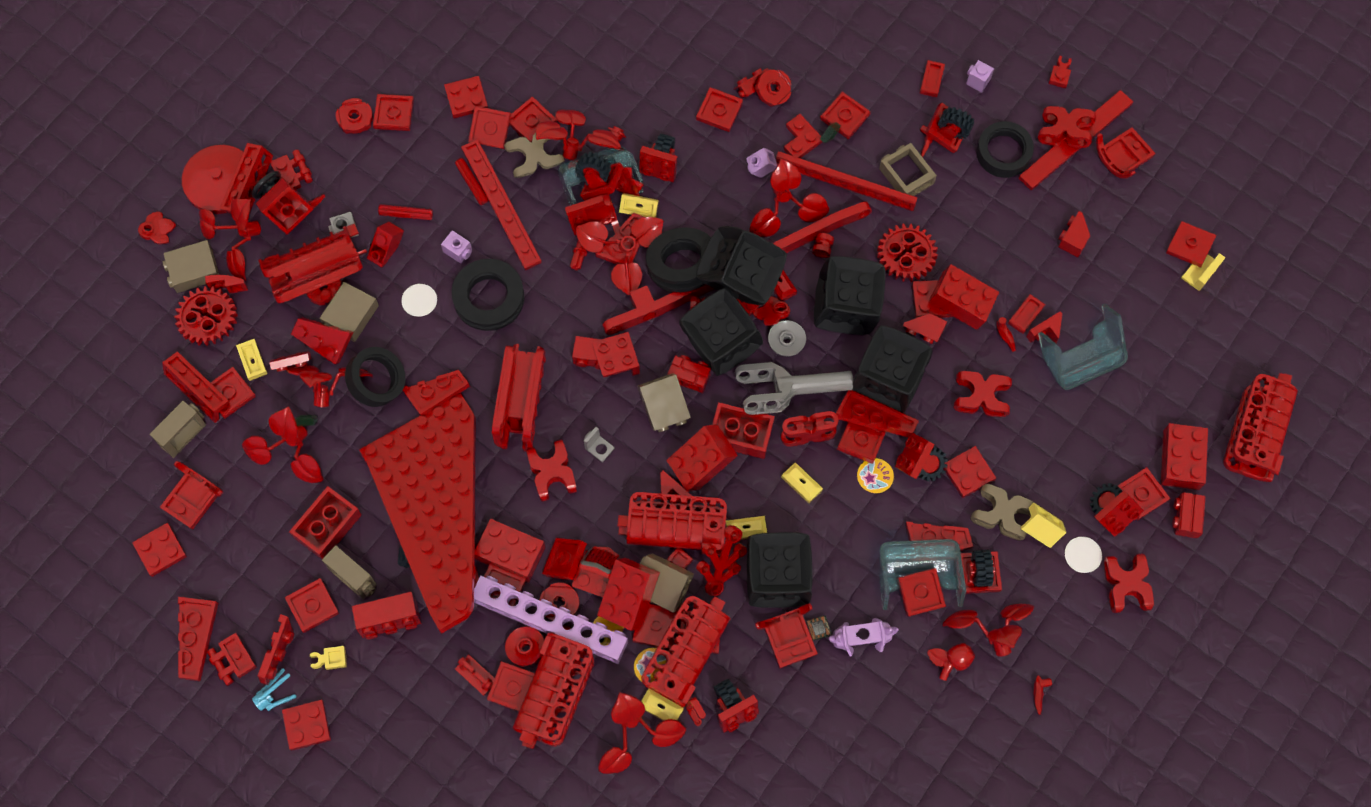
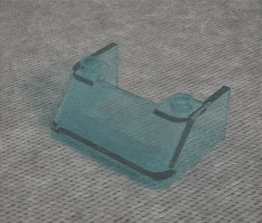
M621 146L620 150L608 148L597 152L598 156L603 155V159L607 158L609 160L608 163L611 165L620 162L623 167H631L634 180L643 184V179L634 156L624 146ZM580 158L565 162L558 169L559 177L570 206L576 204L571 187L581 182V178H577L575 168Z
M1102 304L1104 321L1094 327L1092 332L1093 339L1064 353L1043 332L1038 333L1043 358L1057 383L1065 390L1075 388L1121 367L1128 359L1121 315L1106 304Z
M952 539L885 542L881 545L879 561L883 610H887L889 592H894L899 588L898 577L936 568L940 585L944 589L956 590L958 606L963 607L966 585L960 547L956 541Z

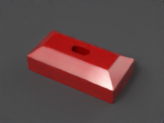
M783 270L780 276L782 282L778 280L774 289V293L779 301H785L797 294L796 288Z

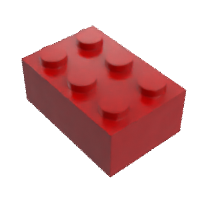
M950 264L942 272L929 303L977 330L987 321L999 291Z
M718 402L712 425L717 424L735 452L765 459L775 416L768 414L749 415L743 408Z
M1172 423L1167 425L1163 431L1161 485L1200 490L1206 484L1208 428Z
M714 424L701 428L666 461L684 489L690 492L700 490L738 455L719 426Z
M327 486L289 532L294 539L323 559L335 545L337 546L362 514L357 507Z
M490 519L475 549V560L509 571L525 578L526 582L529 583L546 547L544 541Z
M628 558L615 559L597 616L630 631L642 628L660 572Z
M412 592L352 606L356 630L362 638L374 639L378 637V634H394L398 632V629L405 628L410 630L422 624L417 600Z

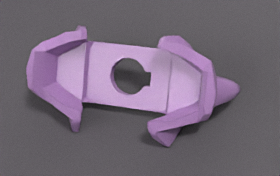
M878 618L872 619V623L849 626L848 622H844L843 625L834 630L833 635L829 637V641L836 648L847 650L849 656H852L854 648L851 646L877 643L875 645L876 650L883 652L884 645L892 640L893 635L899 629L897 627H890L889 623L883 622ZM862 628L869 631V637L865 640L856 637V633Z

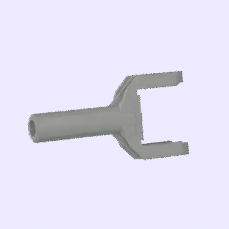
M772 362L744 364L735 369L736 379L741 383L773 381L776 393L751 395L743 401L744 411L749 415L782 412L789 406L794 395L853 389V375L851 371L791 376L783 367ZM761 370L768 371L765 375L758 374ZM742 372H748V373H749V374H748L747 376H745V377L739 376L740 373H742ZM769 401H776L772 406L766 405ZM749 403H757L754 407H747Z

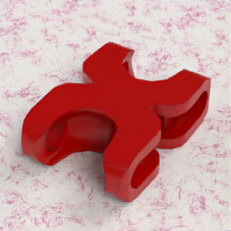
M1048 106L1043 110V120L1054 126L1040 129L1038 133L1040 143L1058 146L1066 140L1070 147L1087 148L1091 145V134L1080 128L1094 125L1096 121L1094 111L1076 108L1068 114L1065 108Z
M960 371L956 374L957 383L968 387L972 393L970 397H959L954 402V409L956 411L973 414L978 411L979 407H982L983 412L988 416L1005 417L1010 414L1009 405L998 401L994 395L996 391H1006L1012 386V379L1010 377L993 374L984 381L982 375L978 372Z
M832 411L815 413L810 417L797 416L788 418L782 425L781 441L785 446L792 447L804 445L809 441L822 442L831 440L836 435L839 418ZM825 418H831L834 422L824 420ZM786 436L789 437V438H794V437H795V439H794V440H788V439L786 438Z
M563 440L554 442L555 453L549 459L540 458L535 448L526 450L531 471L536 474L535 485L541 502L549 499L548 488L554 482L563 483L568 493L577 492L573 471L567 466L569 461Z
M1137 554L1134 557L1132 571H1124L1120 568L1116 557L1107 556L1104 560L1105 577L1108 583L1115 585L1109 592L1112 612L1120 613L1124 609L1125 596L1127 595L1137 598L1142 610H1152L1154 606L1152 587L1149 583L1143 581L1149 573L1146 556L1144 554Z

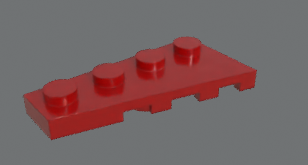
M848 390L836 412L839 420L908 438L914 433L919 422L917 419L853 390Z
M178 597V641L180 642L178 677L185 680L201 681L219 603L210 600Z

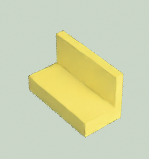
M1220 253L1215 259L1207 255L1202 267L1192 264L1181 279L1200 291L1226 257Z
M1035 503L1029 507L1031 518L1021 526V530L1051 548L1066 534L1063 521Z

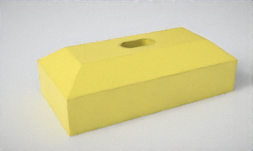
M623 193L619 212L630 215L636 213L644 217L656 218L659 200Z
M255 339L236 345L249 381L267 375Z
M796 462L781 476L807 503H810L823 491V488Z
M765 516L726 521V527L734 525L742 531V538L740 540L748 539L751 535L767 533Z
M650 688L641 701L645 706V711L662 721L668 719L678 720L684 710L683 707ZM658 704H661L665 708L661 709L660 707H658Z

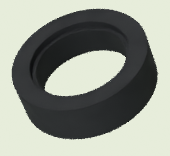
M1008 121L997 122L988 126L981 134L976 150L977 159L982 168L991 175L1001 178L1014 177L1027 168L1033 155L1034 144L1030 134L1022 126ZM998 136L1011 137L1021 146L1022 156L1015 162L1001 163L990 155L988 143Z
M369 347L359 352L349 361L345 370V382L349 392L357 401L366 406L380 407L388 404L400 395L405 385V371L400 360L391 351L381 347ZM374 360L387 368L391 377V384L386 393H373L363 385L360 379V367L364 361Z

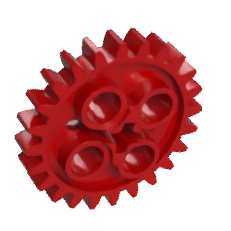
M903 223L901 229L895 225L894 231L889 228L888 234H883V239L879 240L877 258H880L879 263L884 265L885 271L890 270L888 276L894 273L896 274V280L901 276L903 282L906 277L912 282L913 277L920 280L921 275L926 277L927 271H932V266L936 264L938 247H934L935 240L930 241L931 234L925 235L926 229L919 231L920 226L913 229L912 224L909 225V228H906ZM905 239H911L913 242L908 243ZM890 249H896L898 252L894 253ZM916 253H923L924 256H918ZM903 262H906V263H908L910 266H904V265H902V263H903Z
M204 286L203 291L197 288L195 294L189 291L190 297L183 296L185 302H178L181 308L175 309L179 314L174 316L176 321H178L175 325L179 328L180 334H183L185 340L189 339L192 344L196 341L198 346L201 345L202 341H204L206 346H208L209 341H212L214 345L216 344V339L223 341L222 335L229 336L227 331L234 330L231 324H237V321L234 319V317L238 316L235 311L237 308L233 304L232 298H229L227 293L223 294L221 289L216 292L214 287L210 291H208L206 286ZM206 302L203 307H199L201 303ZM218 310H223L220 314H216ZM197 318L196 321L190 323L191 319ZM213 325L212 329L206 330L208 326Z

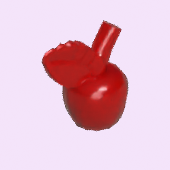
M965 643L953 646L948 652L940 648L927 651L929 659L933 664L944 667L939 677L944 681H947L953 667L958 671H963L975 659L973 650Z

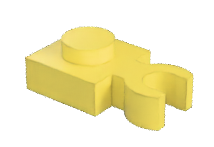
M344 646L324 648V654L322 655L317 652L310 654L311 658H318L316 664H311L313 669H318L324 664L326 670L347 667Z

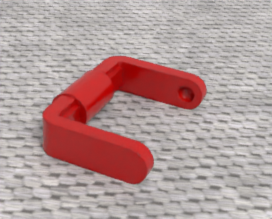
M696 697L690 698L686 704V710L694 724L700 726L702 724L701 719L705 718L706 713Z

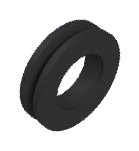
M687 227L672 229L656 237L646 252V262L652 281L660 288L671 292H688L704 286L705 284L697 278V271L711 237L701 230ZM680 250H691L701 256L695 265L686 269L675 270L664 264L669 255Z
M480 259L468 264L457 274L452 285V300L458 316L468 326L478 330L493 331L506 327L518 317L524 305L525 295L519 274L512 266L497 259ZM492 279L504 284L507 289V296L501 306L493 310H482L476 308L470 302V291L480 281Z

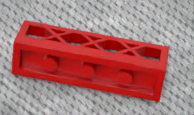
M246 144L220 209L223 212L231 213V202L239 198L251 199L250 214L255 199L251 193L248 196V190L251 187L252 192L258 181L266 175L273 155L263 146ZM263 154H264L266 157H265V160H264V162H263V164H262V160H261V159H262V156H263ZM256 171H257V172H258V177H257V179L255 180V173H256Z
M177 351L162 362L164 375L216 423L219 420V412L229 405V400Z

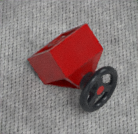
M273 171L265 175L258 181L251 192L254 199L261 198L256 203L261 212L285 234H289L313 210L310 203L283 177L281 178L279 171Z

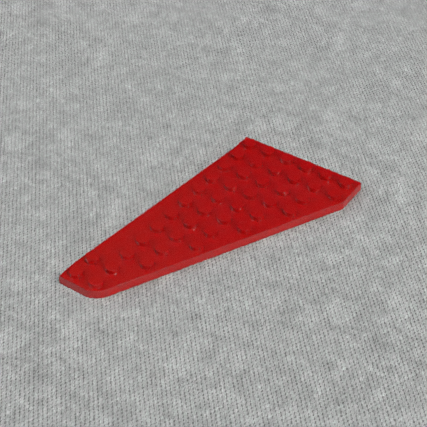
M461 393L426 415L418 416L359 449L369 467L429 613L441 634L466 620L474 608L476 417Z

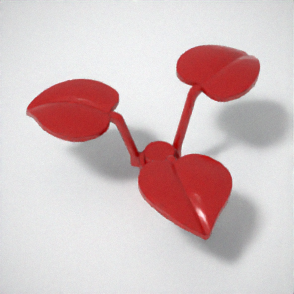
M559 110L555 114L558 122L566 125L571 124L570 138L566 140L567 130L564 127H560L556 122L543 121L536 129V140L563 139V157L569 160L577 159L578 151H582L587 141L599 146L619 150L621 148L617 137L612 132L606 130H594L593 134L589 133L583 142L579 144L578 139L573 138L575 125L583 126L586 118L581 112L576 110Z
M780 159L770 179L776 196L774 199L775 211L773 213L769 208L760 210L754 216L749 232L760 237H768L774 235L779 230L781 221L776 216L778 214L779 201L788 202L791 199L801 207L798 210V216L806 222H815L822 219L829 212L830 208L825 198L817 193L807 195L802 203L796 200L789 189H796L800 185L801 174L792 163Z
M238 198L231 202V215L233 220L236 221V225L216 226L214 214L208 209H201L199 211L200 229L205 238H214L215 229H238L239 235L245 237L232 246V251L227 252L226 262L230 273L234 277L247 281L245 278L244 256L237 247L246 241H250L251 236L260 235L261 233L258 221L248 222L251 199Z
M655 217L640 218L630 228L631 234L635 238L625 236L621 240L605 241L608 237L607 228L602 223L593 221L577 226L576 236L581 246L592 253L600 252L603 249V244H618L620 251L625 253L624 264H617L613 268L611 279L618 289L630 295L631 291L638 289L642 279L640 266L637 263L628 264L630 252L635 248L637 240L642 247L648 248L651 242L662 234L664 221Z
M291 366L286 371L293 375H299L310 388L313 386L314 406L328 407L330 395H333L339 378L341 376L345 377L346 367L339 368V372L330 390L328 386L321 385V382L331 380L332 375L319 372V369L315 366ZM360 368V377L370 376L373 378L371 373Z
M289 406L275 412L269 418L271 430L276 435L282 437L280 441L267 447V442L264 438L251 436L242 443V448L247 456L255 463L264 465L269 463L272 458L269 450L286 441L290 446H297L294 455L296 460L291 463L293 473L299 479L309 483H318L324 480L320 467L312 456L307 454L299 456L300 449L303 446L302 441L307 437L308 433L305 427L297 426Z
M1019 603L1006 606L1000 613L1001 617L1006 618L1005 626L991 630L989 633L980 619L977 618V612L973 610H961L951 614L943 622V627L962 629L976 622L988 638L989 643L993 644L996 655L1000 657L1007 656L1012 652L1011 648L1015 647L1016 641L1022 634L1020 626L1009 625V622L1026 618L1034 610V605Z
M619 692L617 701L611 711V718L615 723L622 725L623 749L613 747L608 750L601 758L598 770L604 774L619 773L627 769L631 764L632 756L629 752H626V727L634 728L640 722L650 734L654 735L652 742L659 747L671 746L678 742L685 734L687 728L678 720L668 719L659 723L656 731L652 730L641 717L645 712L643 702L636 697Z

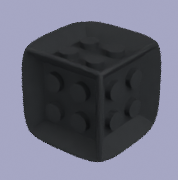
M721 226L715 231L709 241L698 267L697 278L717 291L727 288L736 299L742 302L764 305L771 297L785 266L787 254L775 244L754 233L738 227Z
M829 257L820 270L814 304L815 327L845 334H870L877 326L883 308L885 292L884 265L875 261L853 257Z
M727 288L720 289L689 310L679 321L683 332L688 336L695 350L716 376H720L740 364L763 344L762 335L757 330L754 322Z
M879 326L861 360L859 370L853 380L852 390L901 413H905L921 382L924 370L929 364L933 352L932 348L925 342L888 326Z
M796 532L760 533L749 536L747 540V589L749 605L761 608H784L809 604L812 598L813 580L810 536Z

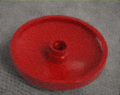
M214 145L200 150L190 158L182 173V187L192 205L199 210L208 209L213 214L227 213L223 212L220 207L243 154L242 150L229 145ZM251 187L248 190V196H250Z

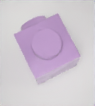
M978 60L975 66H970L967 72L969 77L966 84L982 93L991 80L994 68Z
M762 148L746 158L749 172L760 178L774 171L778 165L774 153L766 148Z
M451 231L441 244L443 252L459 263H462L464 259H468L472 253L470 242L454 231Z

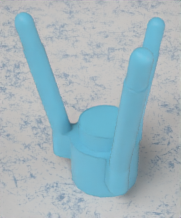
M284 668L252 698L260 711L265 708L269 711L297 697L294 694L271 703L274 699L270 693L290 677V674L287 673L271 686L285 672Z

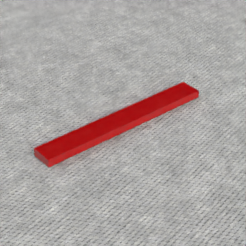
M1121 90L1118 91L1095 111L1096 121L1094 125L1080 129L1088 131L1093 139L1133 104V101ZM1064 140L1061 145L1051 148L1024 171L1018 179L1032 191L1081 148L1070 147L1067 141Z
M478 139L461 146L524 270L526 271L541 264L542 261Z
M779 151L777 153V164L780 159H784L792 163L802 175L914 211L917 197Z

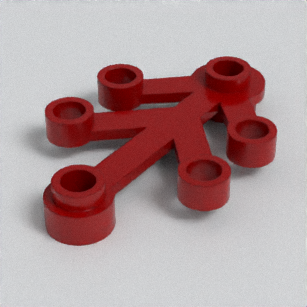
M730 525L726 527L724 531L726 540L720 558L716 553V547L711 543L705 544L702 549L703 553L710 558L715 567L714 575L710 572V565L705 561H700L696 567L697 571L703 574L707 581L705 592L710 596L720 595L724 590L723 583L741 570V566L736 560L747 553V548L742 544H737L733 549L734 553L729 556L732 544L737 543L742 538V531L737 526Z

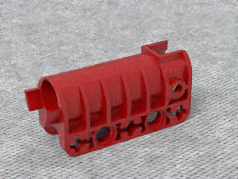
M355 223L347 227L344 226V230L337 233L329 232L330 235L325 238L319 239L317 237V241L308 245L303 243V247L296 250L291 248L289 249L290 252L281 256L276 254L267 257L263 261L262 259L258 260L263 275L269 277L268 280L277 303L289 301L356 273L363 268L359 256L367 253V251L364 249L357 252L350 238L359 234Z
M519 344L505 347L492 423V436L496 446L507 449L510 433L523 434L522 448L526 452L527 449L533 448L536 426L535 418L538 414L537 404L540 401L539 392L542 388L541 379L544 375L543 366L546 362V351L542 347L537 346L536 353L527 352L526 354L524 351H518Z
M1279 373L1278 378L1266 374H1259L1254 378L1252 384L1244 390L1223 460L1226 469L1263 482H1272L1274 474L1279 475L1284 458L1280 454L1298 393L1297 388L1290 384L1292 375ZM1261 379L1264 380V384H1266L1264 387H1260L1259 381ZM1232 457L1235 458L1236 462L1234 466H1232L1231 461H1229Z
M636 492L630 497L628 516L619 515L618 534L627 535V544L702 550L705 544L711 543L716 547L717 555H721L725 539L727 504L720 498ZM637 497H641L640 501L633 502V500H637ZM662 499L664 502H655L654 500ZM695 502H701L703 505H693V504H694Z
M690 596L681 604L642 674L641 681L644 686L681 707L686 706L696 688L694 686L731 619L721 611L726 603L725 601L714 596L708 604L698 597ZM693 603L694 609L686 615L685 612L689 609V604ZM677 620H683L686 628H678ZM674 634H678V636H676L673 642L676 645L671 646L668 651L661 649L667 648L669 644L668 640L671 639ZM658 655H663L666 658L665 665L657 663L656 658ZM654 669H658V672L654 675L656 681L649 683L647 675L652 674ZM668 681L672 683V688L667 686Z
M547 633L539 653L541 656L540 662L512 727L513 730L521 734L519 740L523 742L522 746L534 749L537 741L553 747L563 743L594 666L593 653L587 645L557 634ZM575 675H581L579 679H572ZM561 712L566 713V715L563 718L557 717V715Z

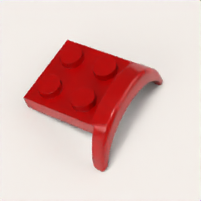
M1132 127L1105 145L1103 143V135L1101 133L1097 135L1096 148L1099 158L1113 175L1122 179L1133 176L1136 173L1133 170L1153 158L1156 154Z
M609 194L600 195L565 207L574 235H576L577 226L593 221L600 222L603 225L611 223L615 234L620 228Z
M176 461L174 466L183 472L184 476L160 508L193 530L215 499L221 497L223 491L183 463Z
M806 604L782 615L755 623L757 630H765L780 669L818 654L803 617L804 614L812 610L811 604Z

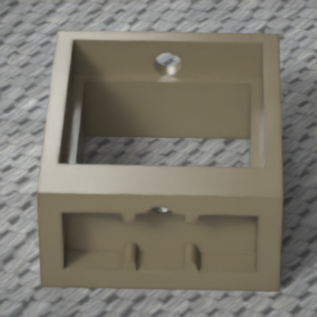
M912 143L900 146L891 155H885L881 159L879 168L896 191L915 196L932 186L937 176ZM909 155L924 175L906 186L890 165Z
M182 401L149 435L165 452L174 458L206 426L202 420L204 416L192 403L188 405Z
M336 545L322 559L328 570L363 600L375 592L377 584L371 575Z

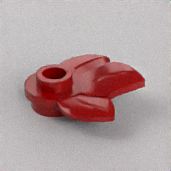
M624 167L616 190L621 193L640 196L638 192L642 189L643 184L632 178L631 167Z
M153 212L146 217L144 223L140 224L138 233L145 240H152L156 244L169 243L167 234L176 227V224L170 219L163 218L162 212Z
M770 297L763 307L758 308L752 313L757 319L764 320V325L771 326L777 324L781 319L787 318L790 315V307L787 303L779 301L776 297Z

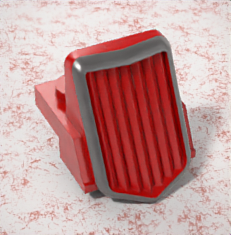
M591 547L589 550H586L581 558L572 587L603 597L615 559H620V555L609 547Z

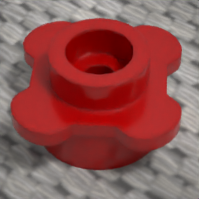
M616 126L613 128L608 127V130L617 137L619 142H621L622 138H626L623 133L624 130Z

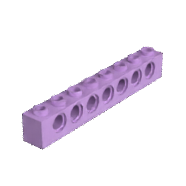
M480 576L474 588V603L546 634H557L587 645L591 648L593 654L619 664L628 644V638L625 637L626 635L618 630L612 632L607 630V626L602 623L596 622V624L588 621L587 617L580 614L577 616L570 614L571 611L564 607H559V609L553 607L552 603L545 599L539 601L533 598L534 595L529 592L523 591V593H520L510 584L505 583V585L497 583L498 580L491 576L486 578ZM493 591L501 592L500 596L496 599L490 597ZM511 599L519 600L516 606L508 605ZM534 606L537 608V611L534 614H528L526 612L527 609ZM548 614L556 616L552 622L545 621V617ZM566 622L574 624L570 630H565L563 625ZM584 630L592 631V635L589 638H584L581 634ZM604 637L611 640L607 646L600 644V640Z

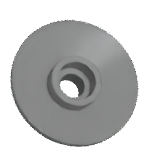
M789 320L780 321L770 329L768 342L772 350L777 354L793 356L804 348L806 334L798 323ZM784 339H789L790 342H789V343H785L783 340H784Z

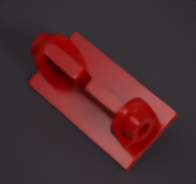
M760 68L751 73L753 75L752 78L747 79L745 77L738 81V86L734 90L739 88V96L747 98L756 92L753 85L757 84L759 76L769 69L767 68L762 71Z
M468 654L465 658L462 657L458 661L459 665L455 670L484 696L491 689L495 678Z

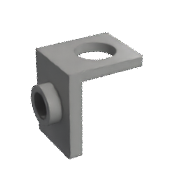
M597 427L589 431L584 438L585 449L601 462H604L615 449L600 436L599 428ZM603 444L607 447V451L604 454H598L596 447Z

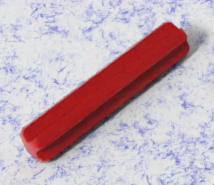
M463 158L456 160L455 164L478 203L480 205L487 203V196Z
M379 205L378 213L381 216L432 220L433 217L432 209Z

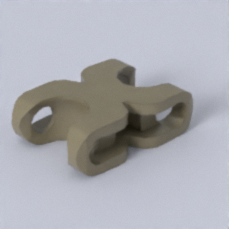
M536 133L533 135L532 142L527 138L520 137L504 144L507 152L519 151L526 157L525 163L515 168L513 172L515 178L533 174L536 171L537 164L543 169H550L563 164L565 159L560 154H546L543 145L551 139L536 140Z
M990 484L983 485L981 495L992 503L993 510L989 512L975 510L971 515V521L986 529H992L999 524L1002 535L1019 541L1024 540L1026 532L1021 530V526L1015 522L1014 514L1023 513L1029 515V507L1034 502L1019 495L1008 500L1004 489Z

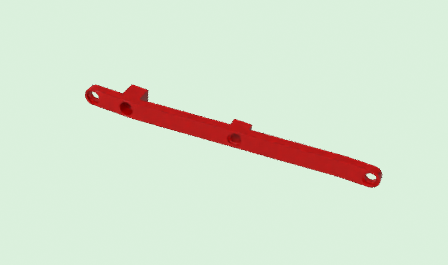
M868 202L858 203L835 212L773 244L788 253L815 240L818 233L827 234L839 227L867 217L872 212V209ZM705 284L696 290L672 292L654 301L648 286L641 287L630 292V300L634 309L606 320L602 326L607 335L615 334L671 311L691 301V296L699 297L713 290V288Z

